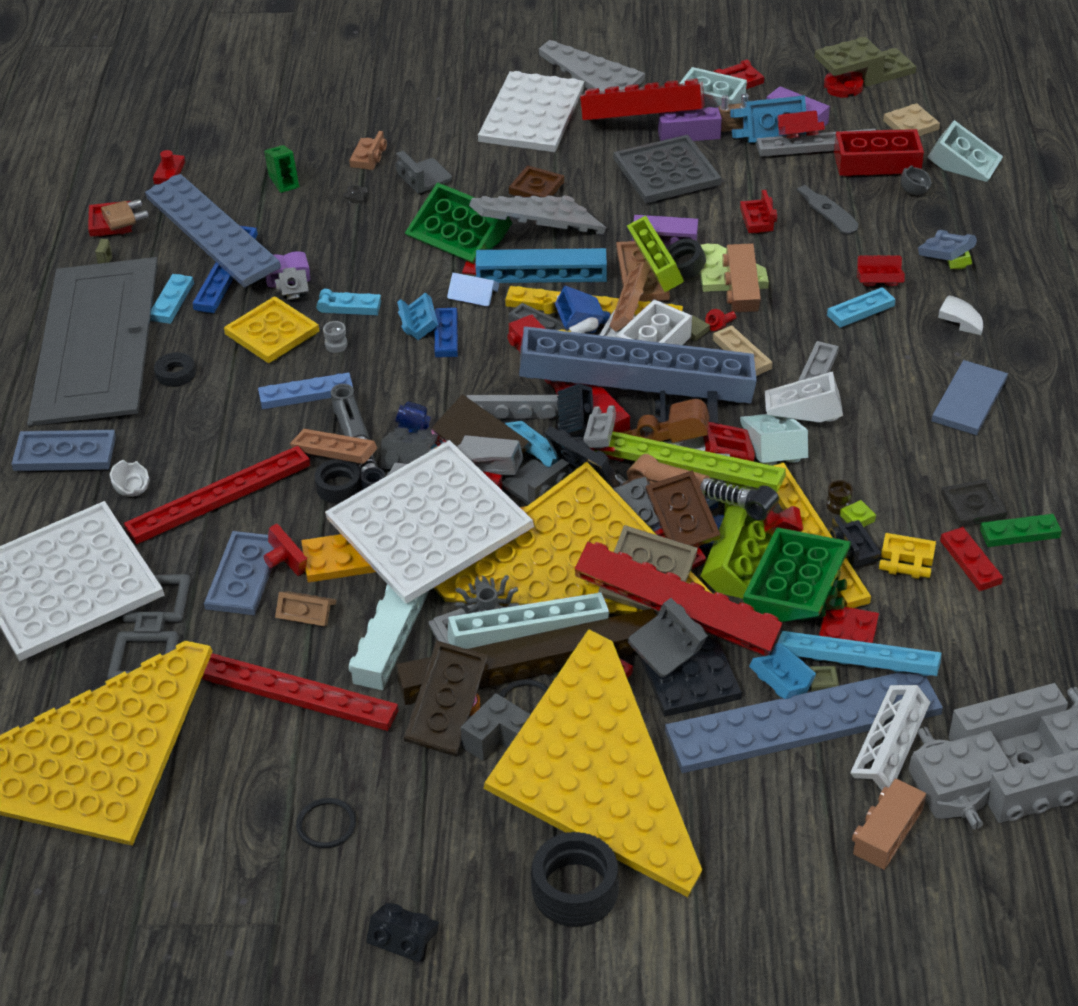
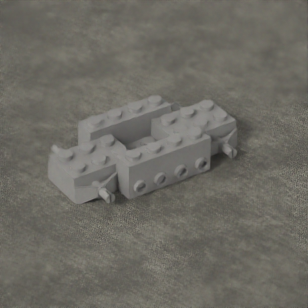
M1055 683L955 709L949 733L950 741L933 739L927 727H924V730L923 728L919 729L917 734L924 745L913 752L909 772L919 790L926 793L925 800L935 818L966 817L971 828L975 830L976 827L979 829L983 825L976 811L983 808L986 804L990 807L998 823L1008 820L1015 821L1033 813L1040 814L1048 809L1068 806L1078 801V688H1070L1067 691V695L1074 703L1069 710H1066L1068 702ZM1025 759L1028 760L1030 763L1023 764L1019 763L1018 760Z

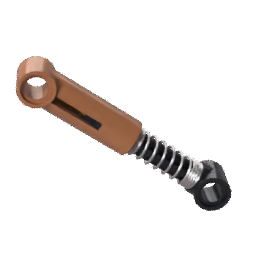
M642 454L628 469L627 477L630 482L634 479L646 477L653 484L689 472L690 470L660 463L653 456ZM694 472L705 498L709 497L711 500L715 499L716 501L721 500L722 503L727 502L729 505H739V507L745 508L747 514L755 520H765L779 502L778 494L769 486L762 485L757 490L744 488L739 490L738 486L733 488L731 484L727 487L726 483L722 485L720 481L715 483V480L710 479L708 475Z

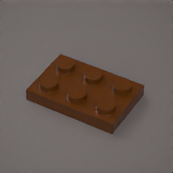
M693 470L645 486V491L665 538L693 547L720 539V532Z

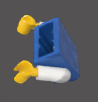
M564 286L556 299L545 297L543 300L545 314L554 313L556 305L565 329H569L567 332L594 333L600 324L606 325L610 318V313L601 309L596 297L568 286Z

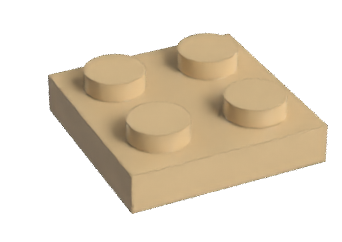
M912 104L886 113L883 119L893 130L917 129L919 136L939 130L940 122L918 104Z

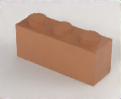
M727 245L726 254H722V265L727 268V272L724 273L725 285H729V291L726 294L727 304H731L733 312L758 311L760 291L754 245Z
M896 778L889 788L885 786L880 793L878 805L876 807L871 806L865 818L866 823L863 827L859 825L853 834L852 841L855 842L853 854L885 870L922 813L926 793Z

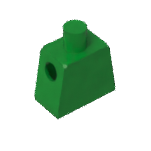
M284 145L265 150L268 174L278 191L282 193L299 188L293 151Z

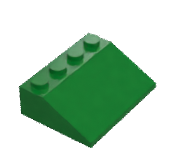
M437 182L407 228L405 235L474 264L476 262V250H491L503 239L512 225V221L509 216H507L506 220L481 216L470 207L471 199L475 197Z
M776 528L743 595V602L752 606L755 612L760 614L769 613L776 616L779 622L819 616L851 542Z

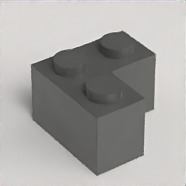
M495 693L461 726L462 748L484 761L500 744L508 748L531 714Z

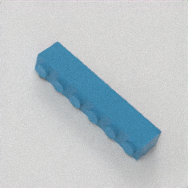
M606 248L476 250V277L494 280L498 283L607 282Z

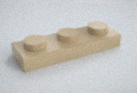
M732 325L713 333V341L723 350L754 354L756 376L772 369L773 362Z

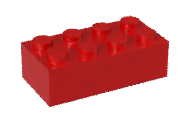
M917 129L841 131L835 134L834 156L839 176L902 174L904 168L908 169L910 166L922 169L924 151Z

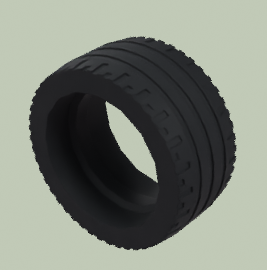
M580 832L562 833L544 842L539 847V850H537L531 867V890L539 911L546 918H549L550 921L566 927L589 926L607 916L611 909H613L619 893V866L611 847L596 836ZM567 865H583L592 868L604 879L594 890L583 894H567L556 890L547 882L549 875L558 868Z

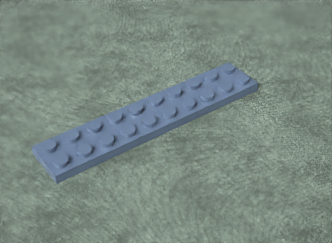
M181 174L172 176L169 180L155 185L145 192L147 199L243 287L281 268L280 262L275 256Z
M904 671L800 694L789 699L782 698L665 724V732L681 772L686 773L870 731L890 685H918L930 701L924 718L941 715L943 707L926 676ZM896 695L893 705L900 701L904 695ZM895 714L886 719L883 726L891 722Z

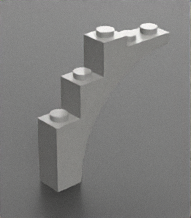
M465 435L461 444L457 446L466 457L484 472L516 475L523 460L518 440ZM394 463L391 471L386 476L407 464Z

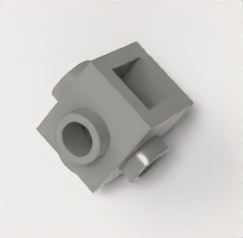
M295 267L282 269L283 273H279V279H275L277 293L281 292L282 298L287 297V300L299 299L300 295L308 294L305 269L296 271ZM292 281L295 285L289 286L287 283Z

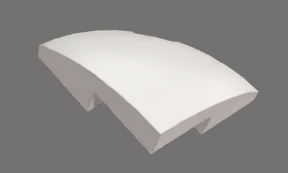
M949 295L939 311L938 318L960 323L959 330L982 335L983 320L980 314L966 301Z

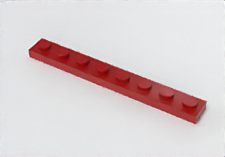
M295 446L124 523L125 530L135 544L141 543L310 466V459L299 446Z
M213 653L201 678L202 680L386 731L389 730L399 711L398 704Z

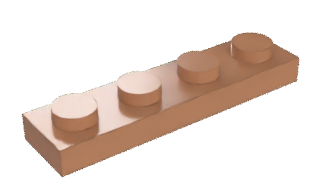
M645 262L629 271L609 325L615 332L625 327L634 319L633 315L639 306L638 301L643 294V287L648 280L647 275L650 270V266Z
M303 429L290 443L292 448L299 446L304 453L362 464L377 450V446L372 440Z

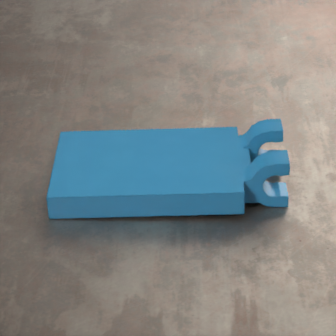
M805 95L745 102V108L730 109V117H743L744 127L742 129H732V138L747 137V141L750 143L756 142L757 138L787 136V134L779 135L777 116L805 112Z

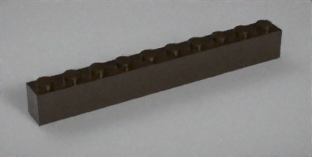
M653 608L469 648L468 650L488 655L478 689L561 671L588 629L611 640L619 658L638 654L629 645L628 640L632 634L656 617ZM431 657L396 664L398 683L405 705L416 703Z

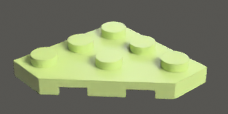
M718 244L701 245L706 255V264L699 272L703 292L729 290V285H725L724 273L727 272V268L722 265V254H726V248ZM756 263L759 289H767L769 281L766 268Z

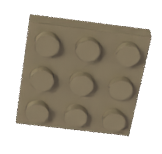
M624 525L614 553H626L638 563H650L657 568V571L665 574L667 572L674 573L681 578V581L686 582L697 555V548ZM599 588L598 593H602L604 598L641 610L652 609L604 588ZM653 609L654 613L658 615L659 611Z

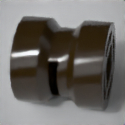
M835 480L829 484L826 507L831 513L840 515L842 508L851 505L853 487L849 482Z

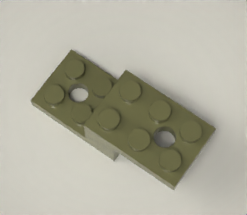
M859 37L855 40L815 50L814 57L833 76L851 71L861 72L865 87L916 73V66L897 48H890L881 52L866 37Z

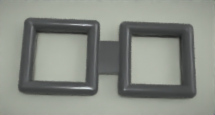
M153 574L160 585L179 584L174 612H133L132 610L121 616L124 622L136 623L134 631H121L117 634L107 675L108 680L123 672H131L120 671L126 642H167L165 654L176 649L179 634L176 631H163L165 622H180L183 619L191 581L189 575Z

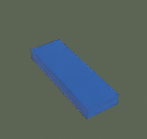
M436 308L435 314L438 325L435 327V357H458L457 308Z

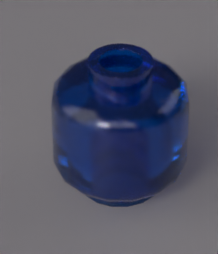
M408 401L404 405L400 404L395 423H398V427L408 428L409 432L418 433V430L428 429L431 416L427 415L428 409L426 406Z

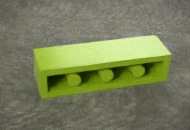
M647 216L627 225L636 246L650 266L663 291L666 292L683 283L684 280L676 263Z

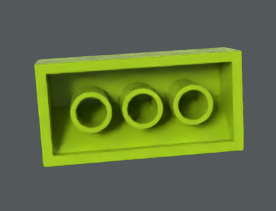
M732 505L727 508L719 528L720 539L714 541L700 576L716 592L743 599V595L773 535L765 532L763 520H755L747 514L745 508L743 509L739 505Z

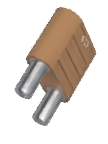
M747 93L745 95L742 94L741 104H729V96H722V103L719 106L722 132L744 128L743 117H730V109L745 108V102L749 98Z
M140 199L128 203L122 201L101 207L103 217L111 231L136 224L137 220L149 217L146 210L133 214L131 209L142 206Z

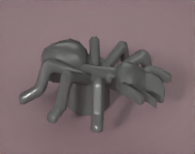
M482 575V582L478 577L475 579L476 590L469 583L471 593L476 594L475 598H470L465 590L459 587L456 588V592L460 593L468 604H477L471 608H468L463 602H456L455 605L456 607L463 608L467 614L473 613L477 609H479L478 612L504 608L500 604H509L508 607L519 606L518 603H511L513 594L518 592V588L511 589L506 599L498 598L504 594L509 576H504L500 583V589L497 592L494 579L490 578V586L487 578Z

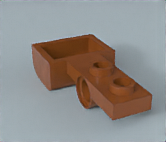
M699 399L687 400L671 405L669 420L659 423L656 417L644 415L639 419L637 429L620 433L655 441L671 439L672 443L708 435L709 413L703 401ZM651 427L653 431L645 432L642 428Z

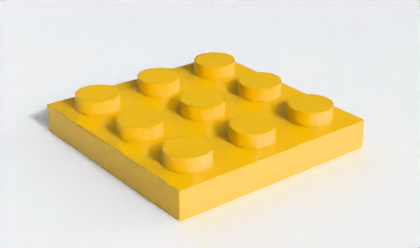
M274 296L225 326L224 332L225 335L267 363H270L318 333L319 324Z

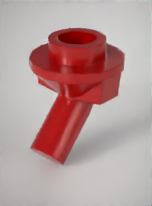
M712 309L707 313L705 322L710 324V330L718 331L722 330L726 323L735 320L736 315L733 311L724 314L719 309Z

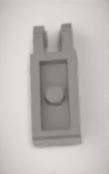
M609 406L607 413H602L600 407H594L584 435V442L590 448L599 449L609 446L616 419L615 406Z

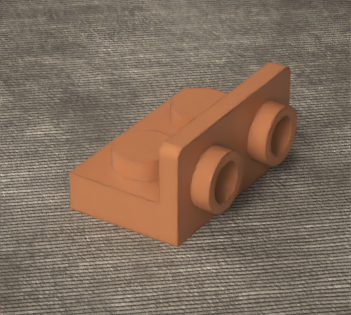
M379 131L375 139H360L349 160L350 167L374 170L377 162H380L382 152L386 150L387 146L383 131Z

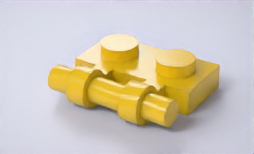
M885 533L881 557L891 559V561L880 560L879 570L889 571L888 574L896 575V573L912 575L911 578L919 579V577L930 578L932 568L921 567V565L932 566L936 541ZM899 561L911 562V563H914V565H909V564H904V563H898V562H899Z

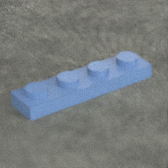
M343 373L259 387L258 391L262 409L331 398V389L335 385L349 384L352 386L350 374Z

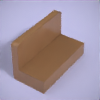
M290 591L279 592L275 618L327 626L330 605H336V599Z

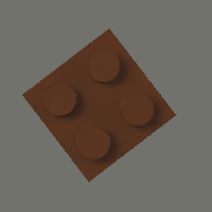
M527 165L509 186V194L523 198L553 196L564 183V175Z

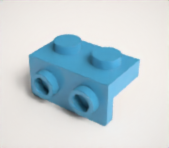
M424 293L410 305L406 304L402 299L397 302L399 307L398 314L402 320L401 326L407 335H412L419 340L428 332L433 331L438 325L432 299L427 293Z
M776 643L771 655L753 658L749 666L759 679L769 684L775 690V693L784 699L807 693L816 676V673L782 643Z

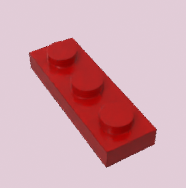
M964 527L941 534L940 542L979 592L1002 584L1003 576Z

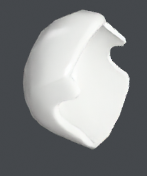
M121 460L112 467L110 472L113 488L123 496H139L148 488L150 479L147 469L137 461L127 463L125 460Z

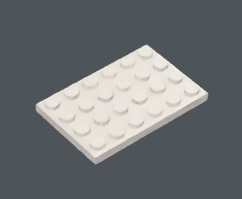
M510 71L478 134V142L556 152L583 92L584 81L574 78L565 79L557 76L550 77Z

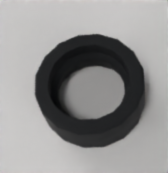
M682 239L674 242L667 248L674 262L684 255L694 254L689 261L676 264L683 280L697 275L706 264V255L696 240Z
M329 460L321 464L314 474L317 494L322 500L329 503H341L360 492L362 488L360 469L351 461ZM339 476L351 479L348 483L339 486L325 483L327 480Z

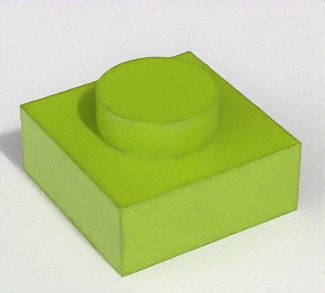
M969 251L952 261L947 260L950 269H963L967 265L972 264Z
M862 500L842 508L840 516L847 523L859 520L863 527L874 523L876 519V514Z

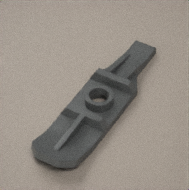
M806 185L797 188V191L809 202L810 208L824 216L828 222L833 223L842 234L850 235L857 232L858 223L827 196L815 193Z

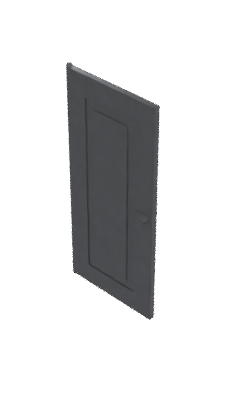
M157 257L56 269L27 425L29 427L137 414L139 412L158 265Z

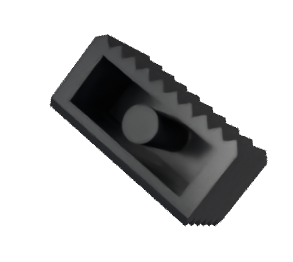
M577 384L557 392L558 416L560 417L558 419V429L566 431L571 437H584L590 414L593 412V394L591 387Z

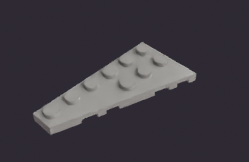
M549 40L539 48V55L553 65H559L561 71L564 73L569 72L572 74V78L584 81V87L587 89L599 88L600 91H605L607 87L619 86L620 90L625 89L627 85L641 84L645 80V73L634 68L606 60L603 57L594 56L588 52L574 49L571 46H566L556 41Z
M566 195L562 197L531 196L530 198H523L521 196H515L514 198L504 196L490 198L482 196L481 198H472L470 202V207L484 217L506 220L507 216L517 219L518 222L526 223L527 219L536 220L535 223L537 225L567 229L568 225L579 231L587 232L589 228L594 229L597 234L603 235L606 229L602 223L587 212L586 208L579 206L572 197Z

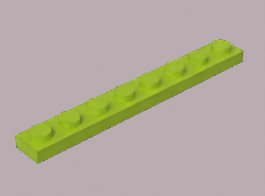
M612 432L609 447H614L615 451H601L606 455L636 461L642 454H649L660 463L690 471L693 470V472L708 475L710 478L755 488L762 485L769 486L776 492L779 491L786 476L785 468L618 432Z

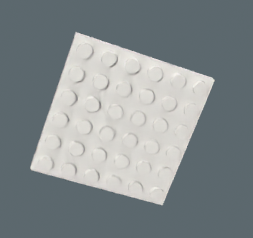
M450 440L325 511L326 517L405 604L534 527L533 520Z
M105 501L0 546V628L19 661L165 596L163 588Z

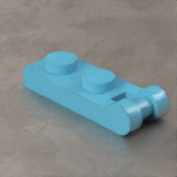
M323 289L320 292L316 308L322 313L378 315L381 295L348 292L335 293L329 289Z

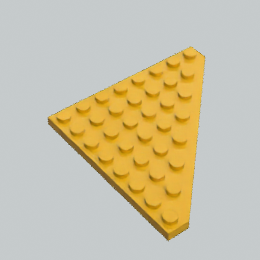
M586 462L523 509L533 520V528L435 586L434 589L445 602L467 603L463 596L456 592V588L459 587L465 590L470 598H475L476 594L471 593L469 583L476 590V577L482 582V575L485 576L490 586V578H493L495 589L498 592L502 579L505 575H508L509 579L506 582L505 592L498 598L506 599L508 592L517 587L518 592L513 594L511 603H518L519 605L598 593L599 586L575 577V566L587 541L593 544L595 542L602 543L610 551L614 552L624 525L651 534L655 533L592 466ZM690 571L686 583H698L705 588V591L710 592L709 589ZM604 598L609 614L624 615L643 611Z
M588 629L485 781L483 789L566 833L580 832L600 838L611 847L618 861L688 898L702 872L701 865L614 644L611 640Z
M184 641L176 645V649L163 656L158 654L142 662L141 667L129 673L123 672L105 681L106 685L92 692L88 690L70 699L71 703L57 710L52 708L35 717L34 722L22 728L17 726L1 734L0 815L133 846L212 654L211 646Z

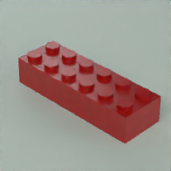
M698 78L686 79L685 83L678 84V80L666 81L665 85L661 86L658 85V82L646 83L645 87L640 88L639 84H632L620 90L619 86L607 87L605 91H600L599 88L587 89L580 96L582 120L702 109L705 106L703 81L698 82Z

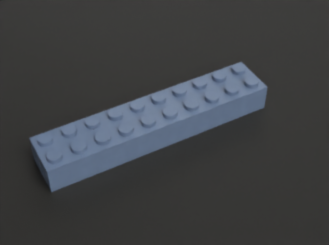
M525 326L523 329L519 376L572 382L574 384H590L599 387H615L623 390L633 389L643 392L660 393V391H665L667 395H684L692 398H707V391H717V400L734 401L736 403L752 402L757 381L754 354Z

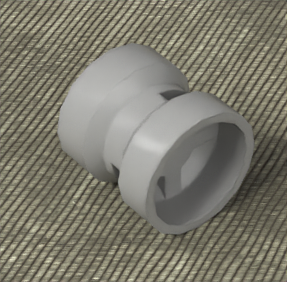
M338 321L325 324L323 334L326 350L332 353L344 351L347 348L345 325Z

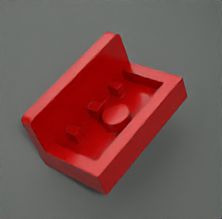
M816 110L777 116L779 135L787 134V138L799 137V133L806 132V136L819 135L818 130H825L824 121L818 122Z
M766 190L761 191V200L740 201V210L748 233L773 231L774 222H777V211L773 209L772 197L768 196Z
M860 255L857 260V278L860 283L866 286H875L876 283L896 286L898 282H904L905 273L901 269L902 257L900 255Z

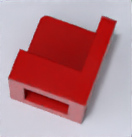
M791 506L779 514L771 511L763 520L765 532L771 535L774 534L776 528L798 532L803 530L800 508Z

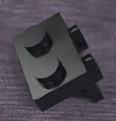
M838 516L832 518V527L829 529L831 536L835 539L851 542L846 559L852 568L880 561L881 552L859 520L843 524Z
M385 903L371 915L366 942L419 962L423 958L425 944L438 932L439 922L430 919L425 914L405 910L398 904Z

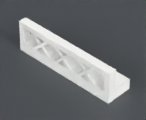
M890 685L850 772L854 778L873 779L881 790L885 786L889 788L894 779H897L930 705V701L918 685ZM896 695H904L900 701L893 705ZM895 714L893 720L883 726L885 720ZM885 736L883 743L873 749L875 742ZM875 759L871 769H863L866 763Z

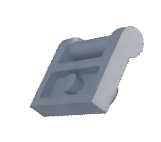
M938 230L934 238L926 240V243L918 247L919 255L952 261L972 249L976 245L977 238L975 235L967 234L963 236L950 234L945 230Z

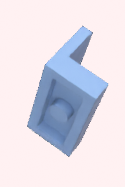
M452 272L447 297L452 300L488 307L490 306L492 292H498L499 283L494 280Z

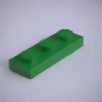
M1054 514L983 522L980 526V531L987 547L1057 539L1061 537L1062 532Z

